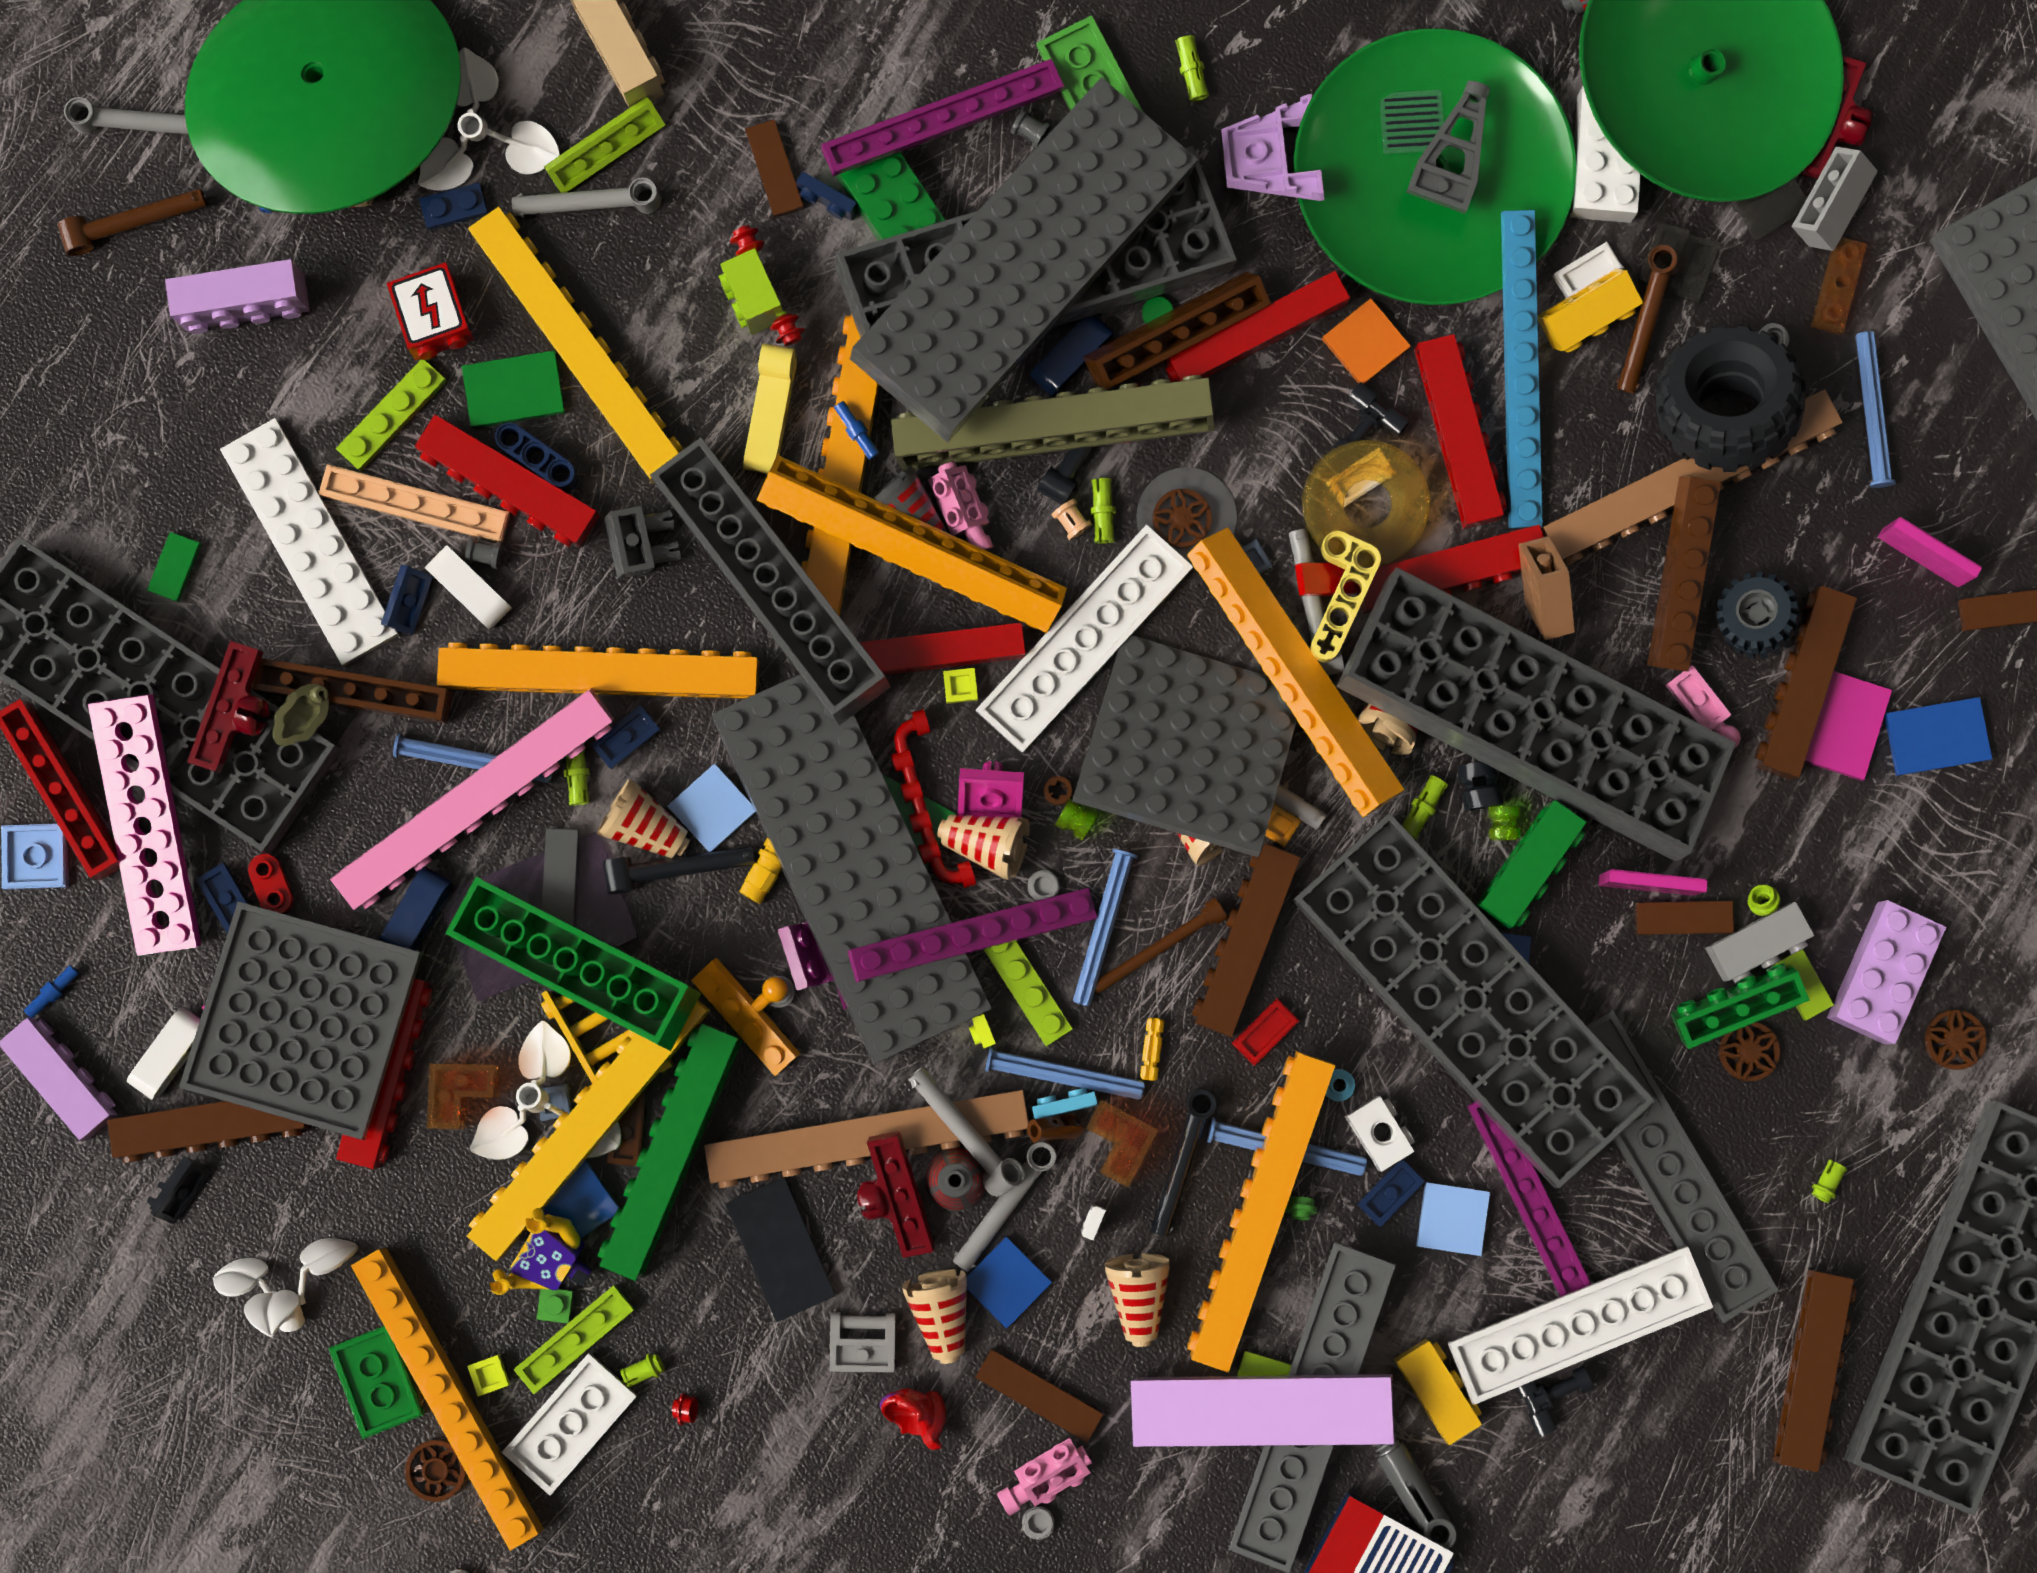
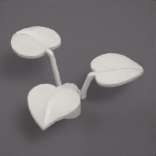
M467 48L461 49L459 52L461 85L457 105L466 107L473 103V107L463 114L458 121V130L462 134L460 137L461 147L459 148L454 140L443 137L429 157L420 165L418 184L424 188L437 191L450 190L463 185L470 178L474 167L471 158L463 154L467 149V141H480L486 135L509 144L505 153L506 160L515 171L528 175L544 170L543 166L560 156L554 137L543 126L532 121L516 123L512 129V138L488 129L487 122L475 113L479 108V101L487 102L495 96L499 87L498 74L489 62Z
M541 1021L533 1028L523 1043L519 1054L518 1064L522 1075L527 1079L539 1078L537 1081L532 1080L531 1083L523 1084L516 1093L520 1118L509 1107L498 1106L489 1110L478 1124L474 1140L470 1146V1150L473 1153L494 1160L512 1158L521 1153L529 1141L527 1130L521 1126L526 1121V1110L532 1113H539L546 1108L559 1116L565 1112L550 1104L547 1092L539 1087L545 1083L546 1076L550 1078L561 1076L571 1061V1050L568 1043L547 1022ZM618 1122L587 1158L599 1157L618 1149L621 1144V1129Z
M324 1238L308 1245L300 1254V1260L304 1266L300 1271L298 1295L291 1290L271 1292L265 1281L261 1279L268 1273L269 1268L264 1261L257 1258H242L228 1263L214 1275V1286L220 1294L225 1296L243 1295L251 1291L255 1285L260 1286L264 1293L250 1298L244 1306V1313L248 1321L256 1329L273 1338L279 1328L284 1332H292L304 1325L305 1319L301 1305L306 1303L304 1292L307 1273L310 1271L313 1275L317 1276L327 1274L345 1263L356 1253L359 1247L356 1243L338 1238Z

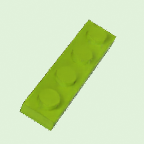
M645 97L543 167L561 193H566L664 127L665 123L650 99Z
M420 360L337 446L336 450L361 472L441 389L447 380L428 362Z
M1016 941L983 949L1045 1046L1073 1030Z
M613 1285L513 1370L530 1391L536 1394L632 1313L635 1308L617 1286Z

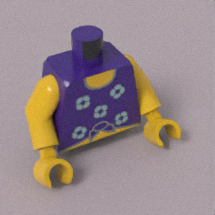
M535 1208L532 1211L534 1219H525L530 1235L508 1271L511 1273L507 1276L504 1270L496 1269L493 1272V1277L497 1282L489 1283L491 1291L496 1295H502L509 1288L557 1290L566 1276L583 1286L593 1269L576 1260L585 1244L580 1239L571 1220L551 1215L547 1211L543 1212L541 1208Z

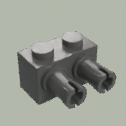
M637 506L610 511L604 517L617 579L648 574L655 568L654 564L681 560L680 550L674 551L679 548L677 540L650 546L647 533L674 530V520H669L670 517H673L671 510L644 515L642 507Z

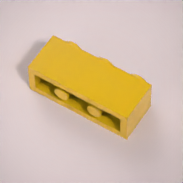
M1614 269L1537 316V319L1552 349L1571 352L1579 348L1583 344L1581 340L1590 335L1597 336L1609 329L1608 324L1616 319L1624 320L1632 316L1636 312L1634 308L1643 304V301L1627 270Z
M1425 1338L1393 1360L1445 1443L1451 1445L1482 1425L1478 1419V1416L1482 1413L1477 1404L1473 1405L1470 1398L1466 1400L1460 1390L1464 1387V1384L1456 1371L1452 1370L1449 1372L1443 1361L1447 1357L1437 1342L1431 1344Z

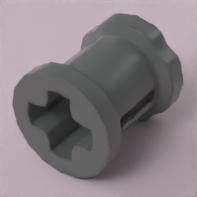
M1024 108L1016 118L1010 133L1021 135L1031 141L1034 148H1037L1048 135L1051 124L1040 122L1030 116L1029 111Z
M471 535L466 548L465 562L470 564L473 561L491 565L493 569H498L503 554V542L490 543L478 540L477 536Z

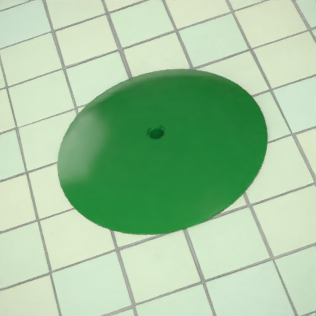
M243 0L227 13L211 31L192 65L185 94V118L191 144L205 169L221 186L240 199L261 208L292 214H317L350 208L367 202L390 190L411 175L429 157L447 131L456 109L461 85V63L458 47L446 19L430 0Z
M1589 0L1581 24L1579 40L1581 79L1595 120L1612 147L1630 166L1653 183L1670 192L1692 199L1711 202H1734L1756 198L1772 192L1799 175L1814 160L1831 134L1842 100L1844 74L1842 49L1837 28L1824 0ZM1703 62L1708 64L1710 71L1705 69Z
M1418 29L1389 35L1369 43L1347 57L1325 78L1310 100L1299 126L1294 152V173L1321 170L1324 200L1317 201L1298 198V202L1308 228L1318 245L1344 273L1361 285L1392 299L1422 305H1451L1484 298L1503 289L1502 211L1535 210L1536 264L1544 257L1564 226L1571 207L1576 180V154L1569 123L1559 101L1542 77L1523 59L1505 47L1478 35L1448 29ZM1467 81H1476L1487 85L1491 91L1485 106L1478 182L1467 212L1463 214L1406 193L1416 164L1428 145L1389 148L1387 146L1388 144L1431 142L1434 137L1387 140V137L1437 134L1463 96ZM1437 96V99L1384 102V99ZM1438 104V107L1385 110V106ZM1438 111V114L1385 117V114ZM1462 117L1458 118L1451 130V136L1469 142L1474 128L1473 121ZM1439 119V122L1386 125V122ZM1439 126L1437 130L1386 132V129ZM1452 146L1444 148L1436 159V166L1457 175L1464 171V152Z

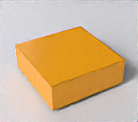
M1274 804L1265 836L1284 848L1301 823V820Z

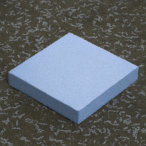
M715 763L668 805V808L708 852H713L756 813L752 804Z
M58 824L1 826L2 889L69 887L68 841Z
M1425 1182L1416 1246L1481 1256L1490 1192Z

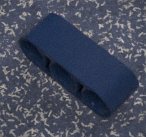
M1096 315L1083 318L1035 366L1029 376L1053 398L1086 366L1083 356L1108 344L1115 333Z
M514 423L502 424L495 433L496 443L507 456L564 492H569L577 486L579 480L578 473L567 459ZM516 433L519 435V440L515 445H504V440L508 434ZM536 451L545 453L541 463H530L531 454ZM559 470H570V476L566 481H555V475Z
M423 867L413 879L379 941L417 951L448 898L453 883L428 867Z

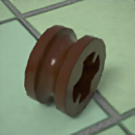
M1062 776L1051 777L1044 786L1045 799L1052 805H1063L1069 801L1072 795L1071 783ZM1057 782L1064 784L1063 789L1067 788L1066 796L1060 795L1059 799H1054L1051 797L1053 793L1048 791L1049 787H1055Z

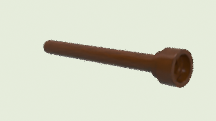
M1213 897L1205 902V907L1200 909L1202 913L1100 977L1095 993L1104 991L1208 923L1210 926L1214 923L1219 925L1228 919L1217 899Z

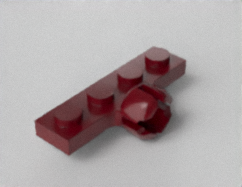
M1843 55L1844 82L1837 119L1823 148L1814 160L1800 173L1816 179L1819 178L1837 143L1846 142L1856 146L1861 145L1866 138V132L1869 130L1872 121V111L1853 102L1865 71L1866 63Z
M229 642L188 758V763L221 773L236 733L242 732L255 736L263 731L266 724L256 721V719H253V716L257 714L269 718V704L266 700L253 696L251 694V687L264 652L236 642Z
M900 1131L869 1137L867 1145L877 1179L862 1182L857 1191L858 1205L866 1206V1209L860 1210L861 1214L868 1220L886 1218L891 1221L903 1258L932 1253L935 1249V1243Z

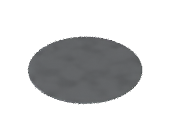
M1181 467L1166 471L1152 480L1140 497L1136 515L1139 532L1146 524L1155 532L1152 520L1153 511L1156 503L1164 494L1175 489H1189L1200 494L1207 501L1211 509L1212 522L1205 538L1227 527L1234 535L1237 524V511L1234 499L1225 484L1207 471L1191 467ZM1176 495L1175 504L1177 506L1182 505V501L1179 498V496ZM1184 495L1185 499L1187 500L1186 506H1189V504L1192 502L1198 501L1191 496ZM1171 498L1167 499L1159 510L1166 508L1173 510L1170 506ZM1203 506L1193 507L1192 510L1194 513H1198ZM1206 512L1200 518L1195 519L1200 521L1204 528L1206 526ZM1160 514L1158 517L1168 520L1170 514ZM1158 522L1161 531L1168 537V529L1171 525H1164ZM1193 524L1191 530L1201 534L1198 527ZM1173 530V541L1180 534V531ZM1184 531V536L1179 542H1188L1195 539V537L1188 535ZM1196 545L1188 548L1172 547L1192 565L1187 554Z

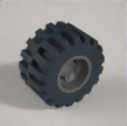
M1756 572V577L1751 578L1750 573L1744 574V580L1739 582L1737 579H1734L1731 582L1732 588L1729 590L1725 587L1723 590V600H1718L1717 607L1719 612L1716 613L1719 627L1730 647L1733 646L1740 655L1745 652L1748 658L1755 659V655L1760 654L1761 659L1768 658V653L1774 652L1775 656L1782 653L1780 648L1785 646L1788 649L1792 645L1791 638H1797L1799 634L1798 626H1801V612L1793 590L1789 589L1788 583L1784 580L1779 582L1776 575L1770 573L1769 577L1766 578L1764 572Z

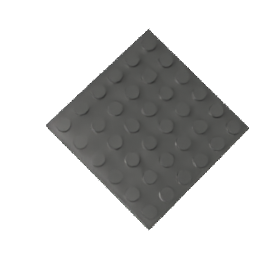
M1131 635L1119 647L1072 801L1259 857L1297 719L1286 702L1281 698L1280 693L1268 676Z
M237 902L179 1088L365 1140L423 953Z

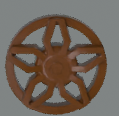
M1175 489L1164 494L1156 503L1152 517L1155 532L1170 546L1176 548L1192 547L1203 540L1208 534L1212 522L1211 509L1207 501L1197 492L1189 489ZM1176 495H1178L1182 501V505L1177 506L1175 504ZM1184 495L1191 496L1198 501L1192 502L1189 504V506H1186L1187 500L1185 499ZM1171 498L1170 506L1173 510L1168 508L1159 510L1161 505ZM1203 506L1198 513H1194L1192 510L1193 507ZM1204 512H1206L1205 528L1200 521L1195 520L1200 518ZM1160 514H1170L1168 520L1158 517ZM1158 522L1164 525H1171L1168 529V537L1161 531ZM1193 524L1198 527L1201 534L1191 530ZM1173 530L1180 531V534L1173 541ZM1184 531L1188 535L1195 537V539L1188 542H1179L1184 536Z
M1948 1010L1939 1013L1929 1022L1924 1036L1925 1047L1931 1059L1941 1067L1951 1070L1966 1069L1977 1063L1982 1057L1986 1048V1032L1980 1021L1972 1014L1963 1010ZM1955 1015L1958 1020V1027L1953 1026ZM1948 1016L1946 1023L1948 1029L1945 1027H1935L1941 1019ZM1962 1016L1971 1021L1974 1026H1967L1963 1029L1965 1023ZM1933 1031H1942L1943 1034H1942L1941 1038H1939L1938 1036L1934 1035L1932 1032H1933ZM1978 1031L1977 1035L1969 1038L1968 1032ZM1931 1039L1943 1045L1939 1048L1938 1056L1933 1049ZM1979 1039L1978 1050L1975 1052L1974 1047L1969 1045V1043H1974ZM1965 1049L1969 1050L1971 1059L1964 1055L1963 1051ZM1945 1050L1951 1052L1950 1056L1943 1061ZM1956 1053L1960 1059L1965 1061V1063L1959 1065L1949 1064L1956 1057Z
M1755 1022L1744 1027L1749 1035L1748 1039H1743V1028L1737 1030V1040L1739 1043L1732 1042L1726 1044L1733 1032L1723 1035L1719 1043V1059L1723 1068L1731 1076L1742 1081H1758L1767 1077L1776 1068L1780 1057V1047L1775 1034L1765 1025ZM1750 1027L1758 1028L1762 1030L1764 1034L1757 1035L1754 1039V1033L1752 1032ZM1769 1037L1770 1040L1762 1047L1759 1043L1761 1039ZM1771 1045L1773 1046L1772 1060L1768 1054L1763 1053V1051L1768 1050L1771 1047ZM1736 1047L1735 1054L1729 1053L1725 1049ZM1726 1057L1731 1059L1738 1058L1736 1071L1730 1067ZM1761 1057L1767 1061L1769 1067L1760 1064L1759 1060ZM1742 1064H1748V1068L1746 1069L1744 1074L1741 1075ZM1753 1064L1756 1068L1764 1071L1756 1076H1748L1753 1070Z
M438 1439L426 1441L418 1445L407 1458L405 1464L407 1485L416 1496L430 1502L446 1500L456 1494L465 1481L466 1471L460 1461V1474L455 1469H449L450 1466L454 1465L458 1457L448 1441ZM438 1445L447 1449L437 1457V1451L432 1446ZM424 1448L432 1454L431 1459L428 1460L426 1458ZM419 1452L420 1460L424 1465L419 1464L411 1468L412 1462ZM453 1452L454 1454L450 1462L447 1463L444 1460L445 1455ZM419 1469L422 1470V1477L411 1475ZM448 1474H453L458 1479V1482L449 1480L447 1478ZM425 1480L426 1494L419 1490L413 1481L423 1482ZM442 1482L447 1486H454L450 1492L439 1496L443 1488ZM431 1484H437L434 1496H432Z

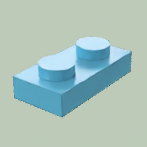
M1087 1088L1069 1091V1098L1057 1101L1055 1095L1037 1099L1038 1105L1032 1107L1034 1119L1052 1117L1097 1106L1095 1092L1088 1093Z

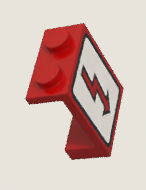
M446 262L386 283L407 348L415 361L431 359L437 353L448 349H460L468 342L474 340L455 289L457 285L454 276Z

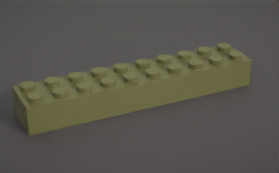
M1200 375L1187 376L1183 378V381L1172 383L1168 379L1155 380L1151 382V385L1141 387L1135 383L1124 384L1119 387V390L1107 391L1106 388H1093L1088 390V394L1075 395L1074 392L1058 393L1056 398L1044 399L1042 396H1031L1025 398V402L1012 403L1010 400L996 401L993 403V406L980 407L948 443L912 412L899 415V418L891 419L895 458L903 471L909 465L917 470L940 467L952 461H955L956 464L1071 450L1080 447H1095L1215 431L1209 378L1202 379Z

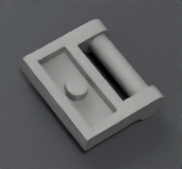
M831 1312L830 1372H895L896 1313H886V1316L841 1315V1312ZM841 1328L885 1329V1339L841 1338Z

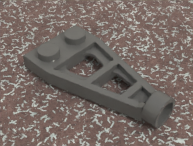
M1467 81L1463 96L1419 158L1406 193L1466 214L1478 182L1485 106L1491 91L1487 85L1476 81ZM1460 117L1471 120L1474 123L1469 142L1451 136V130ZM1448 146L1460 149L1465 154L1464 171L1459 175L1436 166V159L1442 150Z

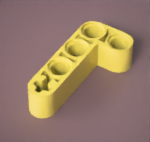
M762 344L758 363L760 376L745 449L743 470L768 474L776 456H780L797 365V355L793 348Z
M1333 531L1327 534L1321 547L1325 560L1345 569L1311 642V653L1321 663L1330 662L1338 655L1381 561L1377 548L1341 531ZM1332 540L1341 541L1345 546L1344 553L1340 555L1332 554L1328 550V543ZM1361 553L1370 554L1374 559V565L1370 568H1362L1357 563V556ZM1347 582L1357 583L1361 590L1360 595L1357 597L1347 596L1343 589L1344 584ZM1339 610L1344 612L1347 616V623L1343 626L1334 625L1330 620V614L1333 611ZM1329 631L1334 634H1340L1341 638L1334 635L1330 643V648L1334 651H1327L1325 655L1321 654V647L1317 645V642L1323 643Z

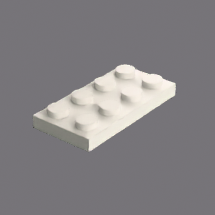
M588 1353L502 1453L547 1494L552 1495L638 1395L628 1388L624 1382L597 1358Z

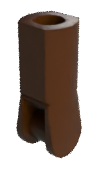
M1068 1112L1059 1116L1031 1120L1027 1126V1134L1033 1143L1057 1139L1073 1140L1080 1137L1084 1133L1085 1128L1082 1124L1076 1122L1077 1117L1074 1112Z

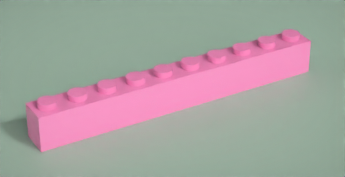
M590 688L336 873L330 880L353 910L360 905L364 909L368 908L380 899L377 893L388 886L392 890L406 880L403 874L413 867L417 872L432 861L429 857L431 853L438 848L443 853L457 842L455 839L457 834L463 830L469 834L483 823L480 818L490 811L495 815L509 804L506 799L516 792L520 797L534 786L532 780L542 773L546 778L560 767L558 761L564 756L568 755L572 759L586 748L583 743L590 737L594 736L598 740L612 729L609 724L614 720V717L593 689Z

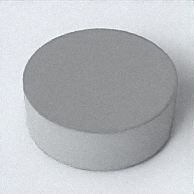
M1046 870L1035 872L1028 881L1029 895L1035 901L1057 896L1059 892L1057 877L1052 872Z
M1040 1505L1027 1509L1022 1518V1527L1025 1534L1036 1540L1048 1537L1054 1529V1517L1051 1511Z

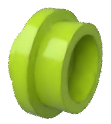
M1758 885L1749 893L1748 906L1756 915H1770L1780 905L1779 893L1771 886ZM1765 899L1769 900L1764 904H1760Z

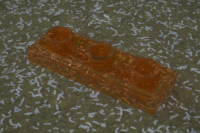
M1841 237L1835 250L1830 252L1811 327L1838 335L1843 334L1867 244ZM1836 281L1842 282L1844 288H1839L1836 285Z

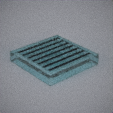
M1441 90L1394 92L1380 100L1383 155L1418 154L1426 150L1444 123Z

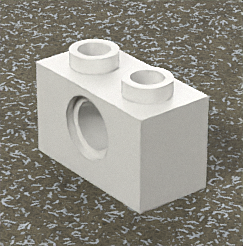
M1376 1096L1344 1117L1377 1170L1382 1172L1413 1153L1414 1150L1411 1144L1415 1141L1405 1126L1402 1128L1398 1126L1394 1119L1398 1114L1390 1100L1387 1098L1383 1101L1381 1096ZM1379 1123L1387 1124L1390 1129L1388 1139L1382 1142L1378 1141L1374 1136V1128Z

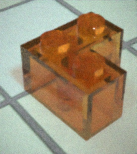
M429 1063L427 1129H466L467 1097L499 1098L500 1065Z
M1100 1100L1086 1126V1129L1113 1143L1099 1172L1129 1188L1158 1129Z

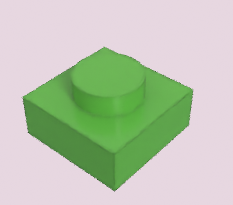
M559 1288L557 1290L540 1289L536 1320L569 1323L571 1320L574 1290Z

